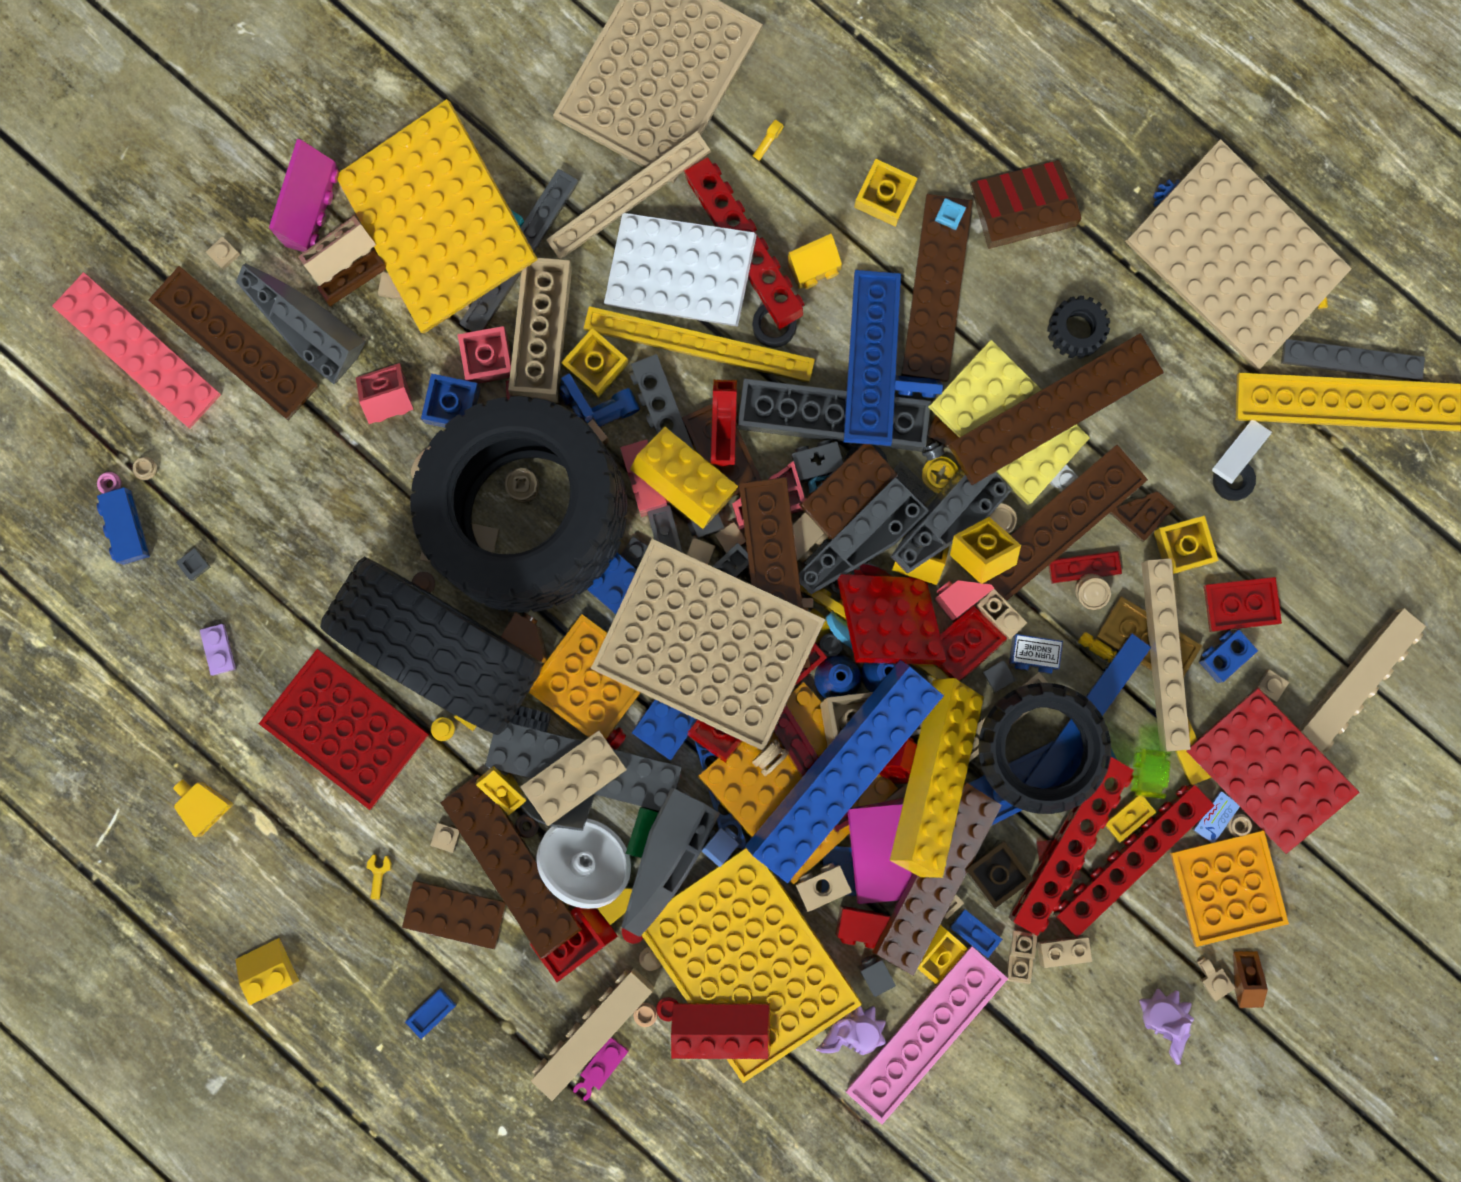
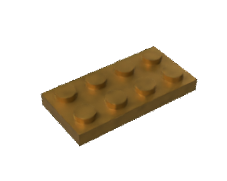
M1122 596L1119 597L1096 638L1118 651L1130 634H1134L1149 645L1146 611ZM1179 632L1184 678L1202 645ZM1149 650L1140 664L1152 671Z

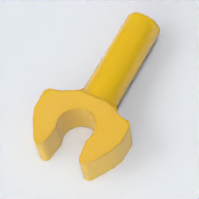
M775 119L767 129L766 136L752 155L758 161L761 160L773 140L777 139L784 128L782 123Z
M374 854L368 860L366 867L373 873L370 899L380 900L383 875L387 871L392 870V862L389 856H385L383 866L379 868L376 865L377 855Z

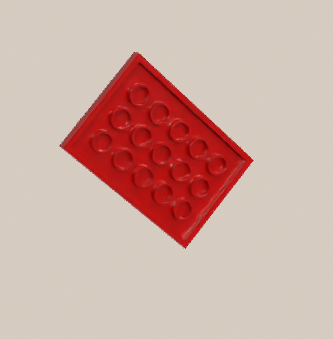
M320 649L315 650L258 723L369 810L374 808L430 735Z
M1259 687L1255 688L1190 746V750H1186L1285 854L1290 852L1360 793Z

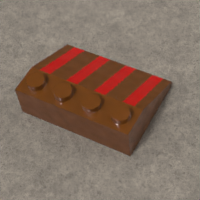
M1059 160L970 183L988 249L1077 227L1082 219L1076 197Z

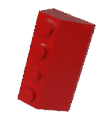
M770 1003L673 1004L671 1059H769L771 1052Z

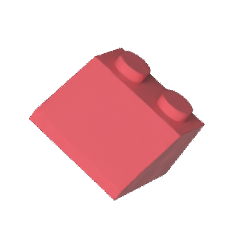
M400 363L356 377L359 403L369 424L382 422L387 418L403 415L408 411L414 410L412 398Z
M959 580L952 584L949 581L936 591L939 595L935 598V601L950 620L953 621L991 592L994 587L991 584Z

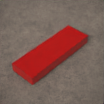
M1119 551L1055 559L1048 565L1051 584L1077 581L1087 574H1096L1100 577L1122 574Z

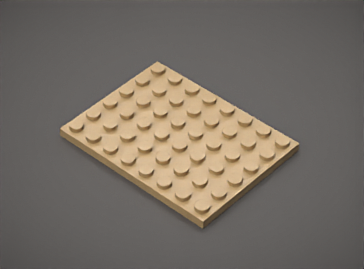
M619 0L554 112L553 118L646 168L696 131H698L700 136L702 135L761 32L763 24L719 0ZM675 177L670 182L674 184L677 177Z
M1221 139L1213 145L1125 240L1158 275L1256 370L1261 369L1286 339L1293 334L1352 269Z
M651 539L591 669L764 751L823 627L825 619Z

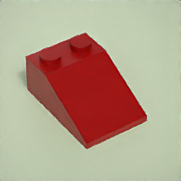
M575 907L570 911L582 930L544 959L540 958L556 982L562 980L618 937L597 908ZM530 943V946L533 948V950L535 951V953L538 955V953L536 952V950L534 949V947H533L532 944Z

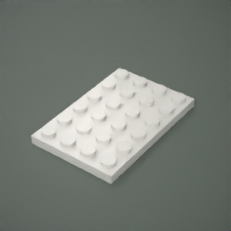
M624 213L622 214L604 304L738 327L757 235L754 232Z

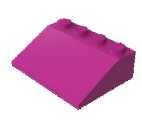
M300 139L296 141L269 229L285 247L305 252L319 242L318 232L320 226L323 227L325 224V210L327 205H330L332 202V188L334 183L338 182L340 170H338V166L332 159Z
M904 798L854 807L848 810L858 904L900 900L913 875L912 872L890 861Z

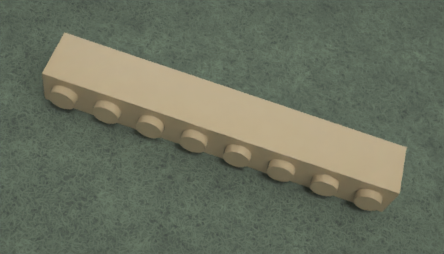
M1148 560L1142 562L1141 566L1149 646L1151 647L1150 656L1160 751L1190 750L1172 560Z
M1405 608L1398 609L1391 615L1298 727L1321 752H1327L1332 747L1334 737L1337 734H1342L1349 726L1348 720L1362 711L1364 708L1362 704L1367 697L1371 698L1379 690L1377 685L1382 679L1386 680L1391 676L1394 671L1392 667L1396 662L1404 660L1409 653L1407 649L1411 644L1415 645L1423 637L1422 631L1426 626Z

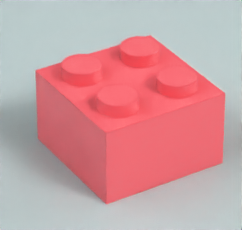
M504 326L457 334L466 381L480 384L510 378L512 358L508 335Z

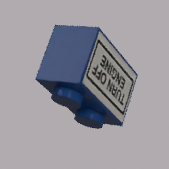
M1015 634L1012 637L1009 664H1015V669L1029 670V667H1036L1040 673L1052 674L1053 670L1060 668L1063 641Z

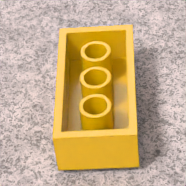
M666 427L637 454L630 468L631 471L702 529L730 501L738 488L734 482Z

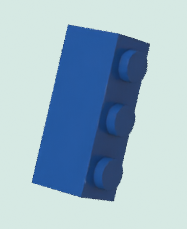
M123 487L97 495L99 503L96 506L100 516H103L105 522L103 531L106 538L110 540L111 547H109V553L112 560L125 565L150 557L132 491Z

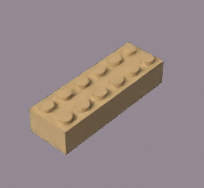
M537 258V261L521 272L508 391L510 397L525 396L531 397L532 400L533 398H540L558 403L572 269L570 260Z
M634 967L630 972L625 969L615 981L618 985L614 989L609 987L600 996L599 1001L601 1003L597 1007L593 1004L582 1017L583 1023L580 1025L576 1022L565 1035L568 1039L565 1042L560 1040L549 1053L551 1057L548 1061L543 1058L532 1071L534 1077L531 1082L551 1101L557 1097L653 992L654 986Z

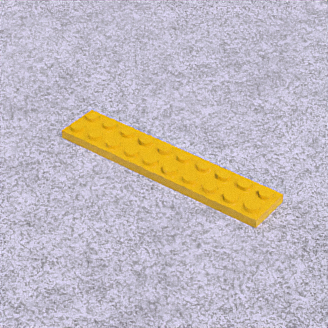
M1238 373L1236 420L1461 432V384Z

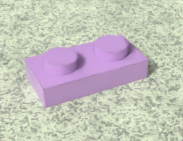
M225 624L201 629L200 634L210 674L214 676L236 670Z

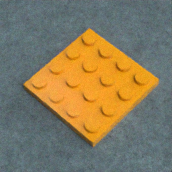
M581 614L541 667L540 675L529 693L587 737H591L600 731L606 739L641 692L591 669L607 632Z
M1264 830L1170 853L1195 947L1289 924Z

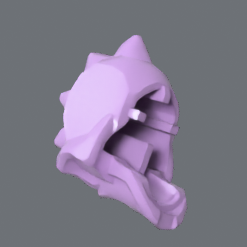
M1156 989L1151 999L1139 1000L1143 1011L1142 1018L1147 1029L1151 1028L1155 1030L1154 1034L1161 1033L1164 1035V1038L1172 1041L1169 1054L1175 1064L1180 1065L1185 1044L1191 1036V1022L1194 1021V1018L1188 1014L1192 1004L1190 1002L1180 1003L1179 991L1175 990L1166 997L1160 989Z
M859 1006L832 1025L829 1033L816 1050L821 1053H835L840 1050L842 1045H845L850 1049L854 1047V1051L861 1055L873 1052L876 1047L886 1044V1040L882 1035L886 1021L875 1020L874 1006L865 1012Z

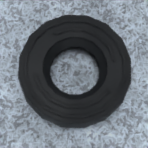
M1249 464L1245 466L1240 473L1243 478V484L1238 489L1230 488L1225 479L1214 473L1213 486L1220 497L1228 501L1245 499L1253 492L1256 485L1254 469Z

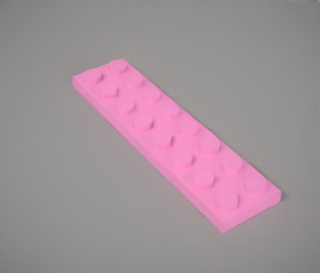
M970 946L845 1090L846 1093L880 1124H883L1008 978L976 949Z

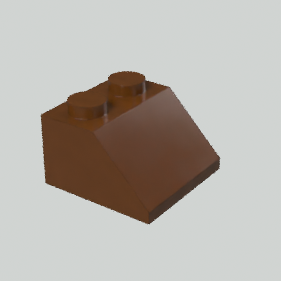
M525 612L522 615L515 613L501 637L545 664L548 657L541 628L536 625L538 620Z

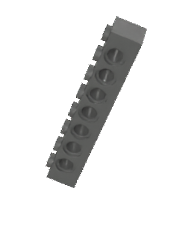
M657 354L632 363L633 371H630L629 374L633 384H639L641 392L637 393L642 407L647 405L649 410L646 418L650 428L655 427L658 434L661 431V425L666 421H670L674 424L671 432L693 449ZM650 378L657 381L656 386L652 389L644 386L646 380ZM656 400H663L665 402V407L662 410H655L653 408V403ZM719 513L704 529L692 520L687 523L691 535H697L698 540L724 529Z

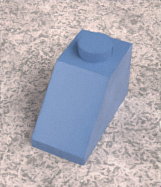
M728 827L725 831L720 828L703 847L702 852L721 867L739 845L735 841L738 836Z

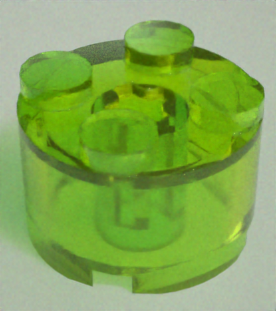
M1141 748L1140 752L1136 751L1134 753L1133 767L1137 768V774L1133 776L1130 791H1135V796L1158 799L1166 798V794L1162 793V790L1168 788L1170 761L1166 760V757L1170 756V752Z

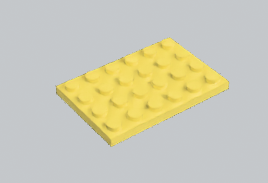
M990 340L928 407L960 438L1041 391V389ZM1076 424L996 472L1029 505L1090 437Z

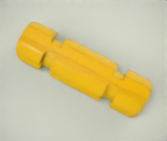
M1084 632L1078 640L1079 644L1084 647L1088 646L1090 651L1103 659H1108L1107 662L1109 663L1117 653V651L1113 652L1112 648L1100 640H1094L1093 636L1087 632Z

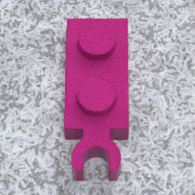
M611 1037L582 1071L580 1076L585 1080L577 1083L573 1092L576 1093L581 1087L585 1088L587 1094L583 1100H588L592 1094V1087L594 1086L599 1090L629 1050Z

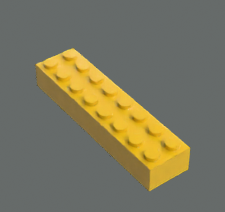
M956 678L935 679L932 681V686L944 696L923 720L890 856V861L919 877L943 878L984 699L982 695Z

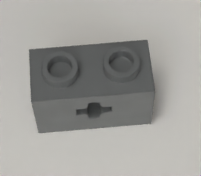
M831 440L818 443V447L809 449V446L795 449L796 453H792L791 456L800 483L808 482L815 477L828 476L843 463L838 442L832 443ZM814 456H818V459H823L820 466H817L816 462L811 463Z
M737 543L713 567L735 578H739L749 568L748 553Z
M871 954L861 960L862 964L858 968L874 997L896 986L883 960L879 956L874 957Z

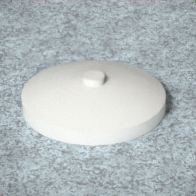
M587 818L583 831L551 827L538 846L537 867L544 884L557 898L575 907L590 909L610 904L625 889L631 874L630 857L626 854L627 849L622 840L609 827Z

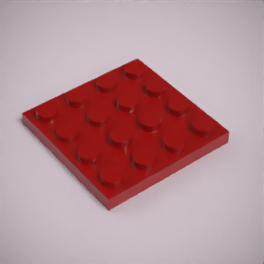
M846 574L839 576L837 580L855 662L897 664L901 660L906 664L942 665L946 661L927 582L913 577Z

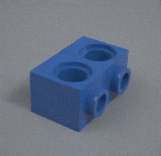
M1228 630L1219 638L1221 642L1215 648L1210 646L1201 654L1204 658L1199 663L1217 683H1222L1258 652L1240 630L1233 632ZM1233 641H1237L1240 645L1238 653L1233 652L1231 649ZM1216 656L1220 657L1223 661L1220 669L1216 668L1213 664Z

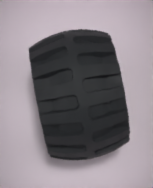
M1033 683L1009 692L992 707L981 728L979 759L986 779L1000 797L1011 805L1027 812L1054 814L1077 807L1096 792L1103 782L1110 764L1111 740L1104 718L1088 698L1064 685ZM1040 707L1059 710L1072 719L1081 733L1084 748L1081 764L1073 776L1058 786L1043 789L1024 784L1011 771L1005 756V739L1012 724L1023 713Z

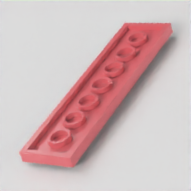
M84 272L52 305L53 308L189 429L221 396L214 387Z

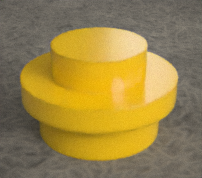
M444 717L436 719L431 726L433 737L439 741L451 739L455 733L454 723Z

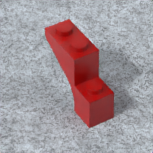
M713 379L711 464L719 466L735 465L737 380Z

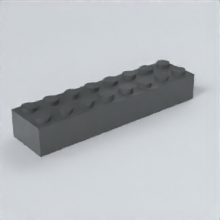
M744 379L738 430L844 442L847 391ZM894 397L891 446H876L923 452L926 448L930 414L928 406L931 404V401Z
M509 723L501 734H493L485 766L490 768L495 766L501 771L533 778L583 741ZM613 749L627 770L594 794L660 811L670 789L674 788L677 790L682 767Z

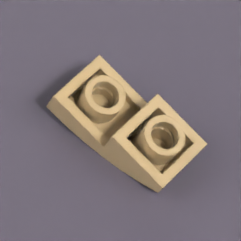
M1013 931L1006 973L1007 981L1031 984L1033 959L1035 958L1037 936L1035 934Z

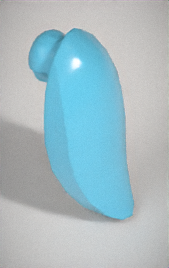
M831 611L826 616L830 630L837 639L849 646L853 652L847 621Z

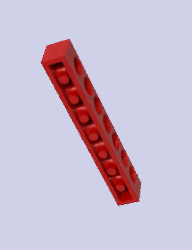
M707 157L684 170L687 183L715 227L754 233L757 231L752 219L747 220L743 214L745 209L740 200L735 201L731 195L734 192L728 181L723 182L720 175L722 173L716 163L712 164ZM708 183L716 184L712 189L705 188ZM721 201L728 203L722 208L716 206ZM732 220L739 221V224L736 226L728 225ZM756 236L752 260L759 257L763 261L760 264L751 262L748 280L780 330L803 316L805 304L799 294L794 295L791 290L793 285L788 276H782L779 271L781 266L776 257H771L767 252L769 247L764 238ZM767 276H772L775 278V280L772 283H766L763 281L764 278ZM779 295L787 297L784 302H777L775 300Z
M1113 757L1110 758L1107 774L1096 792L1069 812L1033 874V881L1026 886L1008 918L1036 936L1039 935L1040 931H1045L1049 924L1048 918L1052 911L1055 912L1061 903V895L1073 883L1072 876L1076 870H1080L1083 866L1086 852L1088 849L1091 850L1096 844L1097 833L1100 828L1103 829L1107 825L1111 809L1116 808L1119 804L1122 790L1124 787L1127 788L1132 782V773L1134 772L1132 768ZM1112 777L1114 780L1113 786L1110 789H1105L1104 783L1106 779ZM1100 798L1102 805L1099 809L1094 810L1092 807L1093 801ZM1089 819L1090 825L1088 829L1081 830V822ZM1072 840H1077V848L1069 851V843ZM1064 860L1066 867L1063 871L1058 872L1056 865L1059 861ZM1053 881L1054 888L1050 892H1045V884ZM1036 902H1041V910L1033 913L1032 906Z
M1185 784L1180 787L1175 793L1177 797L1171 802L1166 801L1158 809L1160 813L1154 819L1150 817L1141 825L1143 829L1137 835L1135 833L1130 835L1124 841L1125 846L1120 851L1115 850L1107 858L1109 862L1104 867L1098 866L1090 874L1091 879L1086 884L1080 883L1073 890L1074 895L1068 901L1066 899L1061 901L1053 915L1073 936H1080L1215 806L1196 785L1191 784L1187 786ZM1182 803L1188 806V813L1185 816H1181L1178 811ZM1165 819H1168L1171 822V829L1165 833L1161 828V824ZM1147 836H1152L1154 839V845L1150 849H1147L1144 845V840ZM1131 852H1135L1137 855V862L1134 865H1130L1127 862V856ZM1117 868L1120 871V878L1113 882L1110 879V872ZM1096 885H1101L1103 888V894L1099 898H1095L1092 892ZM1083 901L1086 904V910L1082 914H1077L1075 906L1078 902Z

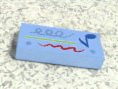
M1221 791L1218 792L1212 801L1215 806L1192 829L1210 843H1214L1240 807L1233 799Z

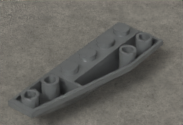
M246 263L242 265L236 283L303 360L331 383H337L358 359L366 341L329 311L293 287Z
M961 468L927 507L929 512L905 535L891 557L906 573H910L950 546L954 535L988 518L1013 489L997 472L971 485Z
M895 477L799 573L800 584L812 595L837 580L841 574L849 573L894 546L929 510Z
M674 788L670 789L649 831L622 928L640 937L673 898L696 862L720 814L719 812Z

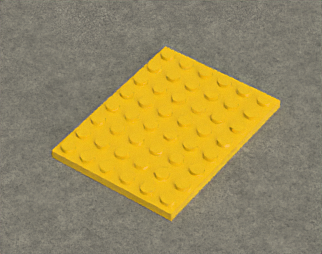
M447 99L339 172L337 180L363 228L376 244L374 248L377 254L385 263L389 276L421 333L428 332L538 260L455 109Z
M744 848L725 861L721 867H716L676 894L642 934V937L688 1003H770L771 1052L769 1059H727L742 1083L754 1077L862 1005V1001L776 876L769 868L753 857L747 848Z

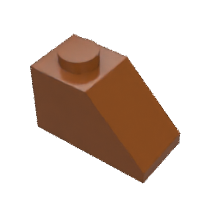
M1258 951L1234 952V990L1239 1008H1263L1268 987Z

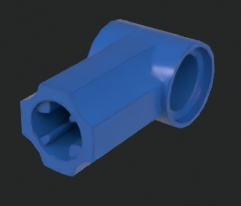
M627 388L617 392L611 399L591 408L594 413L593 417L597 425L602 427L616 419L632 416L640 408L631 389Z

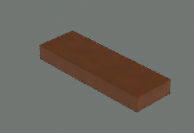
M374 249L354 262L349 268L343 269L334 275L332 280L324 282L317 288L328 305L332 306L385 271L386 265Z

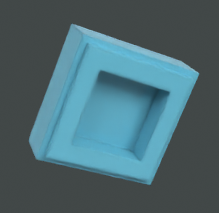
M945 198L935 221L956 230L966 207Z

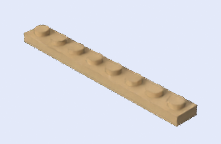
M696 131L546 239L558 258L560 260L620 218L622 214L627 213L684 172V170L705 157L711 150L698 131Z

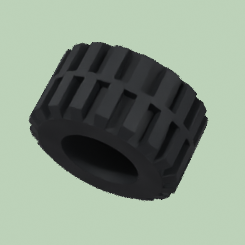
M1079 295L1077 299L1073 296L1067 301L1064 300L1053 312L1049 320L1050 324L1047 327V332H1050L1048 338L1049 341L1054 342L1052 346L1055 350L1057 348L1061 350V355L1064 356L1067 353L1069 354L1068 358L1073 359L1075 356H1078V359H1081L1085 355H1092L1106 341V336L1110 332L1108 327L1110 318H1106L1108 312L1106 309L1101 310L1102 304L1099 301L1095 304L1092 297L1086 300L1082 295ZM1073 316L1084 318L1090 325V336L1084 339L1072 336L1066 326L1067 319Z

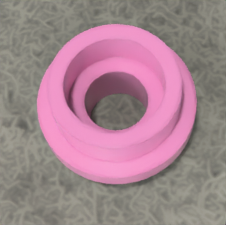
M105 472L98 478L97 487L103 494L121 488V479L113 472ZM109 480L113 481V486L111 488L107 487V482Z

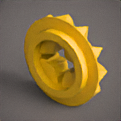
M940 456L928 461L924 465L921 477L925 487L931 492L940 493L959 470L951 459ZM944 466V476L947 479H941L936 484L937 476L933 472H939Z

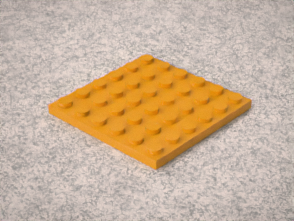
M803 682L791 693L786 705L816 754L820 757L827 748L820 707L822 702ZM773 732V734H772V736H771V738H770V740H769L767 746H768L771 742L774 743V740H775V739L780 743V741L778 740V738H777V736L775 735L774 732ZM743 741L726 763L718 758L698 777L752 838L802 777L788 755L776 768L764 776L761 773L762 769L752 763L763 750ZM779 753V755L770 764H768L766 768H768L781 755V753ZM878 774L851 808L884 802L898 788L891 780ZM849 825L838 832L832 830L790 880L792 885L850 833Z

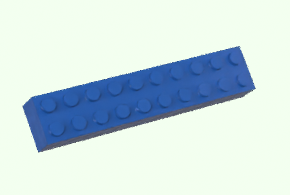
M900 660L746 844L745 847L751 855L788 883L944 695L909 665Z

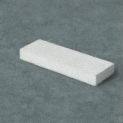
M1251 420L1212 471L1232 484L1272 432L1258 422Z

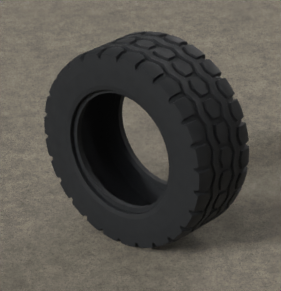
M525 396L488 400L486 405H483V403L477 404L465 410V415L461 416L459 414L445 425L446 429L444 431L440 430L429 443L430 449H425L418 463L419 471H415L411 491L414 492L411 494L410 499L411 515L414 516L412 517L413 530L416 538L419 539L418 543L422 552L430 560L432 566L473 600L484 603L486 606L502 611L508 609L509 612L523 613L530 610L536 612L550 609L553 605L559 606L574 599V595H580L594 584L593 580L595 578L599 579L610 565L608 562L613 560L621 544L619 540L623 538L627 519L625 515H627L628 507L627 495L624 494L626 489L621 472L618 470L614 458L592 428L583 419L576 416L574 412L561 405H555L554 402L540 398H533L532 400L531 397ZM523 458L547 459L564 467L570 483L569 505L560 526L546 541L537 547L516 554L492 553L479 547L472 529V508L480 487L493 472L509 462Z
M365 556L360 559L322 617L320 628L358 657L427 700L495 735L501 734L509 725L510 720L517 712V708H519L540 675L542 665L501 636L401 575Z

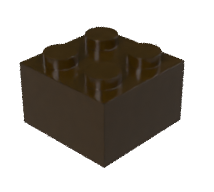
M1003 840L998 841L974 859L971 866L966 869L969 878L994 909L1033 881L1032 877Z

